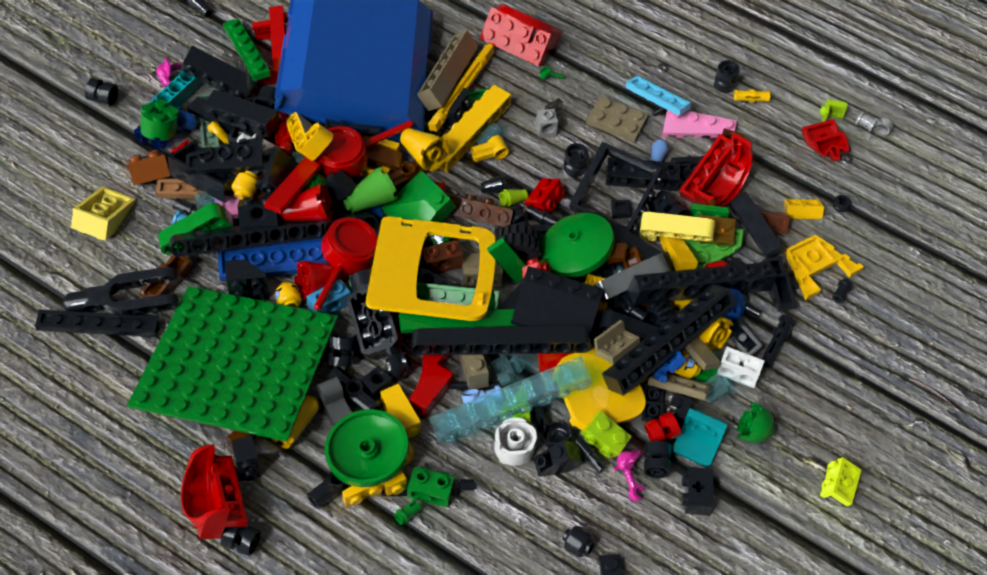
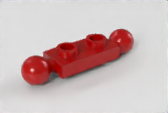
M278 112L280 123L274 130L275 145H278L290 155L293 151L291 144L293 141L286 125L290 116L289 114Z

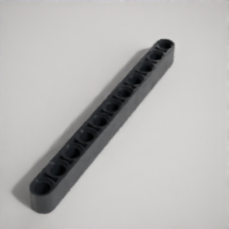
M361 210L333 214L331 221L283 220L279 221L278 226L244 228L236 226L176 234L170 238L169 246L173 255L182 257L323 238L329 229L327 228L329 223L347 217L358 218L363 221L370 217L372 220L368 224L375 230L378 226V220L372 211ZM311 225H317L315 230H308ZM293 227L298 228L297 232L289 233ZM273 230H279L277 235H270ZM255 232L260 233L258 238H252L251 236ZM241 235L239 240H232L233 236ZM215 238H222L221 242L213 243ZM196 240L203 241L199 246L193 245ZM178 242L183 243L181 248L173 247Z

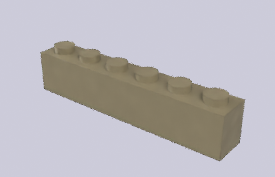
M468 30L457 33L452 37L417 93V96L428 111L438 110L445 105L444 102L450 96L453 87L457 85V81L463 75L465 67L469 65L471 57L475 55L474 52L478 45Z

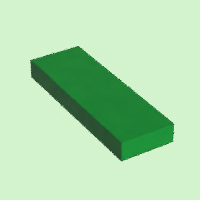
M503 237L487 247L492 257L516 283L523 279L522 267L527 265Z

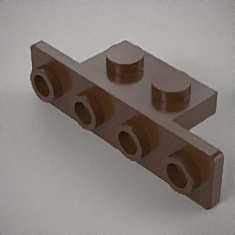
M446 194L457 207L450 213L452 215L502 227L511 225L513 209L500 207L494 203L493 199L484 198L479 200L476 199V195L466 194L461 197Z

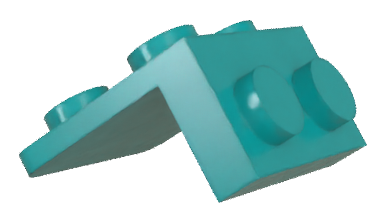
M690 408L681 429V436L677 437L672 448L673 453L704 467H709L724 436L727 424L719 419L704 415L699 410Z

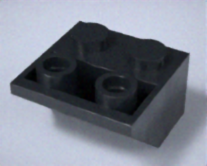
M246 259L225 261L226 282L229 294L256 300L269 298L266 273Z

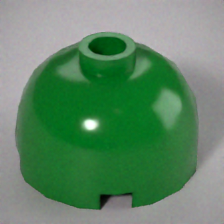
M754 402L749 405L752 407L750 411L745 410L739 420L737 431H740V435H737V437L747 443L759 444L774 434V418L769 409Z

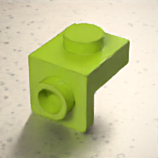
M827 99L825 105H822L819 115L822 116V122L826 121L827 117L843 119L848 103Z

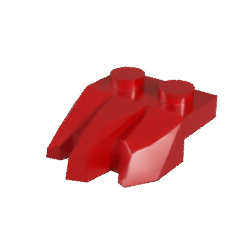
M834 119L805 126L801 129L807 146L823 157L828 155L832 162L841 160L839 151L843 153L849 152V145L844 131H839Z

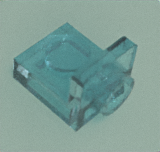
M718 374L704 383L712 386L711 393L706 399L710 405L724 395L728 394L730 396L732 394L729 390L732 387L725 377L721 379Z

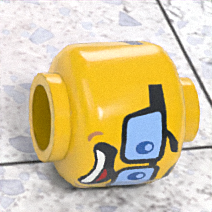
M283 282L276 288L275 298L277 304L298 308L302 303L299 287L295 283Z
M682 350L681 353L687 360L674 373L686 379L696 377L701 371V366L686 350Z

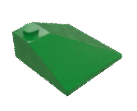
M421 171L394 196H397L396 201L385 204L381 209L391 217L441 222L457 207ZM401 224V225H403V226H411V227H412V225H410V224Z

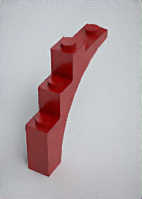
M422 355V373L417 387L409 397V402L414 411L424 418L428 416L453 382V373L448 368L442 367L450 358V355Z

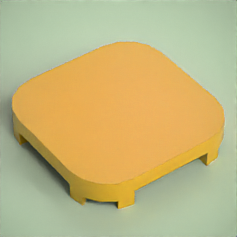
M595 348L586 353H574L565 356L555 367L554 375L552 376L553 384L557 383L570 413L571 419L569 422L573 427L576 426L580 430L585 429L598 411L603 412L616 424L627 421L630 423L642 413L646 403L640 384L636 385L624 396L608 390L602 373L613 364L597 356Z

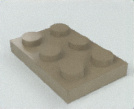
M600 96L587 118L586 124L635 143L648 119V114Z

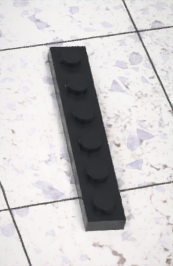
M39 310L35 328L37 331L156 337L159 319L158 316Z

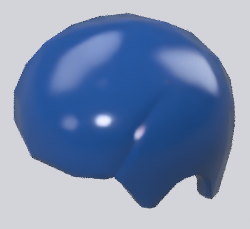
M177 106L176 108L179 111L178 127L183 130L195 129L200 120L196 119L192 114L183 111L180 106Z

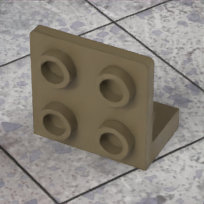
M463 253V287H476L480 253ZM495 260L492 287H501L502 268H500V265Z

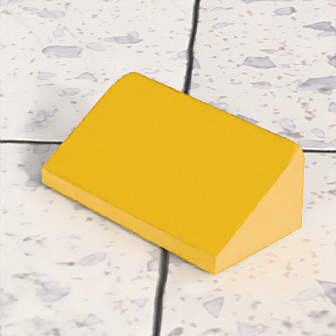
M818 199L784 200L785 213L790 216V219L823 218L824 206Z

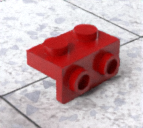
M542 178L524 203L527 207L532 205L535 208L542 209V211L546 210L551 215L566 194V191L560 179Z

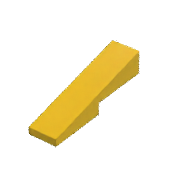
M659 237L664 252H669L675 271L696 269L698 261L683 239Z

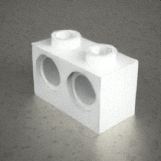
M726 347L717 374L754 388L764 360Z

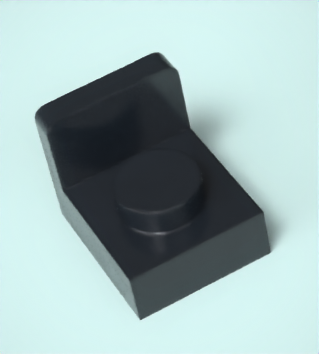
M674 393L670 405L676 407L674 417L682 429L693 400L686 395Z

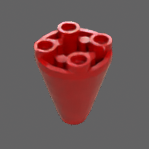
M297 262L298 275L295 276L294 281L300 287L303 300H307L308 295L325 286L334 267L329 263ZM341 271L338 279H341L345 284L349 281L351 274Z

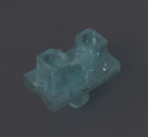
M499 354L500 358L492 361L491 364L501 385L504 386L511 382L514 387L520 385L514 372L520 373L523 371L526 365L524 358L513 356L509 361L506 354Z

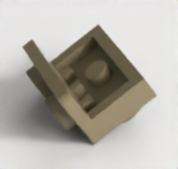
M619 320L594 339L595 354L614 364L640 343V337L626 331L624 321Z

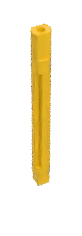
M492 44L484 46L444 102L445 105L438 109L429 121L430 131L438 132L448 117L449 108L463 87L466 89L470 87L495 53Z

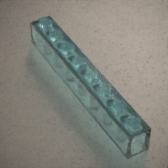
M580 356L431 416L429 419L439 443L447 445L456 441L455 438L460 436L468 437L480 428L488 429L495 422L500 420L503 422L508 418H513V415L517 413H528L532 410V407L537 405L545 406L551 403V400L554 398H565L574 390H585L589 387V384H592V380L583 357Z

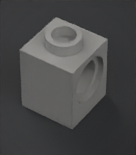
M555 109L537 110L536 128L539 138L556 136L558 120Z

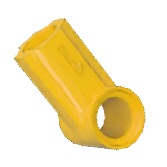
M500 135L493 136L488 142L473 146L470 150L474 162L492 157L502 159L509 153V149Z

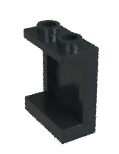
M278 145L264 150L263 157L268 161L264 178L255 183V186L266 196H271L298 165Z

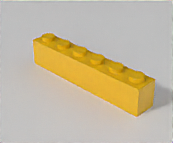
M493 85L484 92L480 100L475 101L469 111L463 114L458 123L453 124L451 130L442 136L449 144V154H445L444 159L446 161L439 169L448 173L511 106L510 93Z

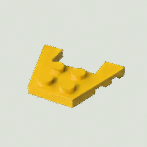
M816 234L787 248L785 252L805 300L818 295L821 291L820 287L811 278L814 275L837 264L850 278L862 272L864 266L851 261V257L848 255L840 254L834 250L835 247Z

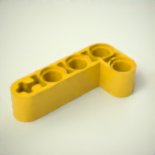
M297 112L290 115L286 123L295 149L311 161L315 160L323 152L334 136L332 132L319 123H315L312 126L311 122Z

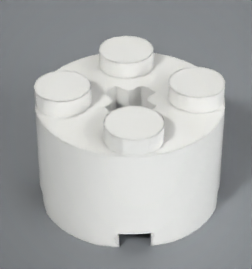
M514 417L503 421L496 429L494 450L499 461L502 464L513 466L530 462L536 446L537 434L535 428L522 418Z

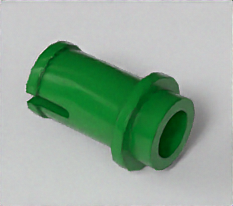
M413 499L402 509L396 510L394 517L399 524H407L412 516L422 510V507L418 501L416 502Z

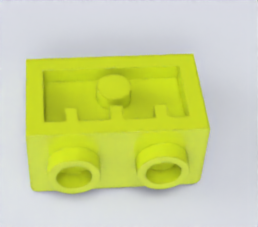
M844 457L831 461L827 466V473L821 486L820 496L823 498L832 496L845 506L852 505L862 470Z

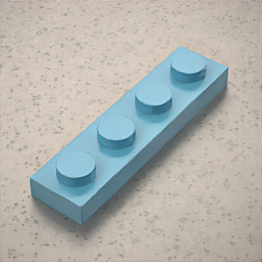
M638 75L626 82V88L678 116L691 108V103Z

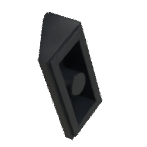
M739 318L732 322L733 326L730 325L729 327L732 331L730 338L743 353L754 356L765 349Z

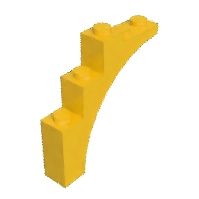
M396 384L380 392L381 403L385 412L393 415L402 423L409 438L416 436L421 431V421L400 385ZM410 442L409 454L404 466L414 459V449ZM400 470L393 478L377 486H351L342 491L343 503L346 508L351 505L356 506L370 496L375 497L379 495L382 490H385L387 496L400 494L407 488L406 477L402 470Z

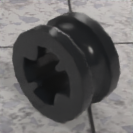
M838 195L833 202V208L841 213L846 212L851 205L850 198L845 195Z

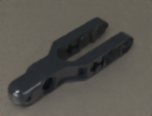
M163 267L117 274L103 286L89 287L83 291L66 294L62 301L63 307L67 311L74 312L112 310L118 314L128 315L173 310L179 306L178 296L174 294L113 302L110 295H115L119 290L173 281L177 279V269L174 267Z

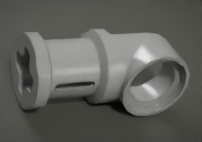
M864 111L860 113L855 122V125H861L867 128L869 132L873 130L885 136L893 128V123L889 119L872 118L865 114Z

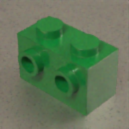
M414 467L407 488V498L448 508L455 477L446 472L438 473L431 471L426 467Z

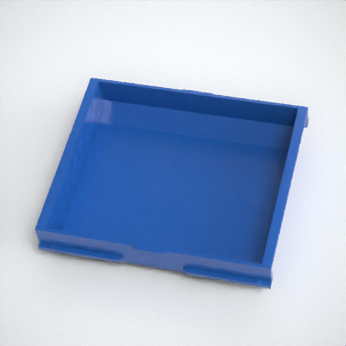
M290 0L286 35L283 38L275 91L274 109L277 112L289 115L297 112L305 119L325 124V119H328L329 121L337 122L344 120L345 123L380 126V133L411 120L414 123L413 127H411L412 129L424 132L425 106L417 96V93L426 78L427 56L430 54L433 10H430L419 0ZM354 129L357 131H370L364 129ZM402 132L387 138V140L402 144L400 142Z

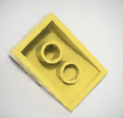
M102 186L73 208L71 228L106 241L116 232L135 203V198Z

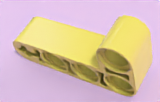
M644 212L641 218L640 238L645 241H656L657 236L710 242L714 238L715 221L709 218Z

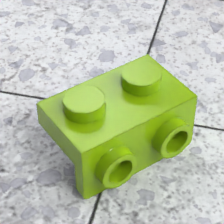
M598 411L589 425L580 432L587 443L595 445L600 450V453L607 458L618 456L631 438L630 434L601 411Z

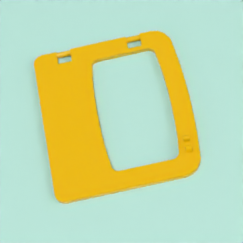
M391 216L384 217L381 221L366 296V306L376 310L466 321L482 319L487 314L494 279L495 259L487 250V247L495 243L494 234L490 230L481 227H465L457 224L416 219L408 220ZM401 224H410V225H412V227H411V226H403V225H401ZM460 231L471 232V234H469V233H461ZM435 235L468 239L479 243L478 280L470 305L425 301L417 298L418 267L427 236Z

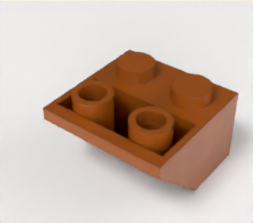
M153 150L147 152V156L141 157L140 154L130 156V160H126L133 185L170 176L163 152Z

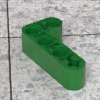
M219 203L207 204L160 231L158 234L160 250L163 254H172L169 240L176 234L235 227L233 216ZM178 242L173 247L181 248L183 243Z

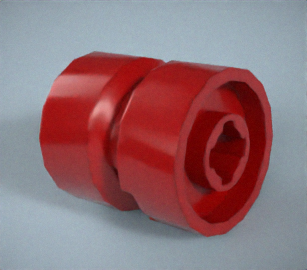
M671 411L659 416V420L652 419L644 423L650 441L659 440L666 442L667 438L672 440L681 436L680 427Z

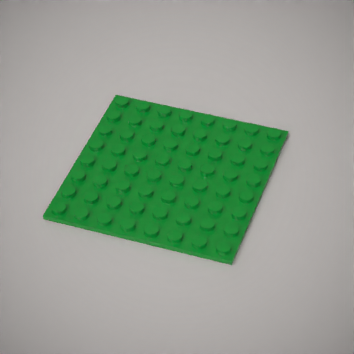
M188 286L129 399L127 408L288 442L338 316Z

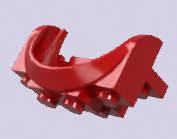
M214 444L202 446L193 451L190 455L181 487L183 512L194 528H197L199 540L221 539L224 527H246L248 522L232 456H214L216 451Z

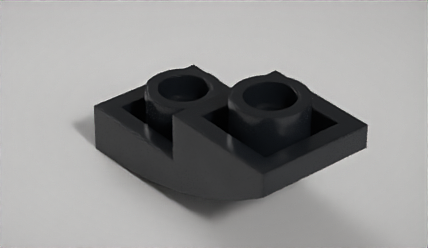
M644 384L643 393L646 403L642 411L641 421L659 420V416L663 415L664 389Z

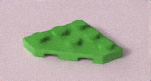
M735 229L733 247L684 239L698 261L696 269H702L710 262L724 260L740 250L743 230Z

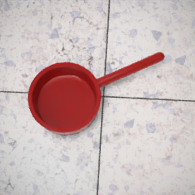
M409 120L365 141L359 132L350 127L336 126L328 128L334 135L333 139L313 161L321 163V169L318 172L325 177L332 171L336 173L341 169L351 179L365 169L368 163L367 147L413 127L414 123Z
M341 218L333 222L321 242V251L326 261L334 267V270L314 304L316 310L322 308L341 271L354 274L361 270L370 269L373 266L378 235L367 222L358 218Z

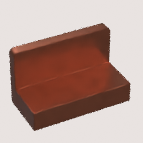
M759 210L773 233L788 234L790 216L787 213Z

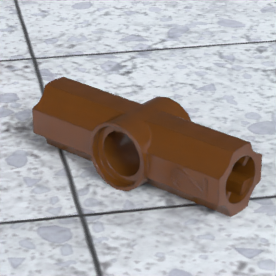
M413 160L412 162H402L399 169L388 174L395 189L408 184L419 172L423 171L426 173L427 171L416 160Z

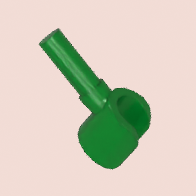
M547 66L543 67L539 72L542 73L540 78L546 80L549 76L564 79L563 74L552 72Z

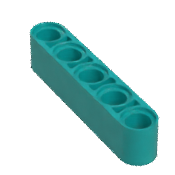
M182 71L149 103L163 99L166 100L167 104L176 108L181 106L204 83L193 76L186 75Z

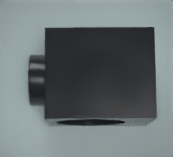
M377 366L363 376L360 381L368 392L379 399L381 391L392 387L393 378L388 370H383L380 366Z

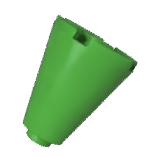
M381 167L376 168L345 197L343 203L348 211L357 212L397 200V196L394 197L393 195L396 189L388 174H382L381 170L383 169Z

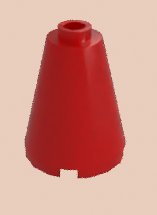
M321 183L299 193L279 216L285 221H331L333 219V210L329 209V205L332 204V200L327 187Z

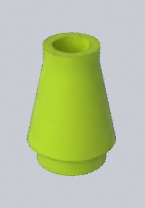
M504 189L499 194L501 205L506 207L515 205L528 198L525 189Z

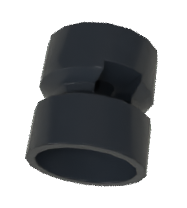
M724 60L718 64L713 83L716 90L722 93H730L735 89L740 72L737 63Z
M94 77L89 79L85 87V98L94 102L99 100L101 104L107 106L114 105L119 93L117 84L104 82Z
M573 143L567 146L563 165L567 175L579 177L586 172L589 156L586 146L580 143Z
M671 196L663 199L657 209V213L692 217V212Z
M330 335L329 348H331V351L328 352L327 364L352 367L354 355L351 351L355 348L356 338Z
M659 440L647 442L644 448V474L651 478L668 477L671 473V445Z
M251 526L246 528L225 527L220 543L222 546L232 550L237 548V552L250 557L259 543L261 530Z

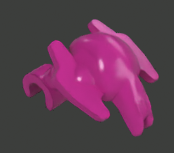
M164 58V63L160 64L156 69V74L161 80L162 87L170 83L169 77L172 71L180 70L183 62L171 64L167 58Z
M634 450L623 451L617 458V466L613 469V472L618 469L624 471L625 478L630 487L628 491L629 497L632 501L637 502L642 497L638 496L636 491H644V487L636 483L631 468L634 466L635 460L643 456L644 453Z

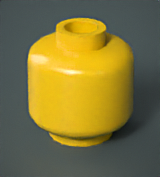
M249 171L240 172L231 186L235 192L234 196L240 200L245 197H254L258 190L255 186L258 177Z

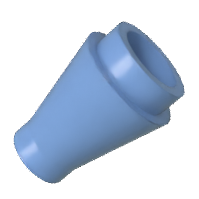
M656 140L652 144L651 160L663 161L669 151L667 142Z

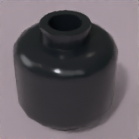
M577 525L571 528V530L567 529L562 537L564 549L580 558L585 555L588 556L595 545L593 534Z

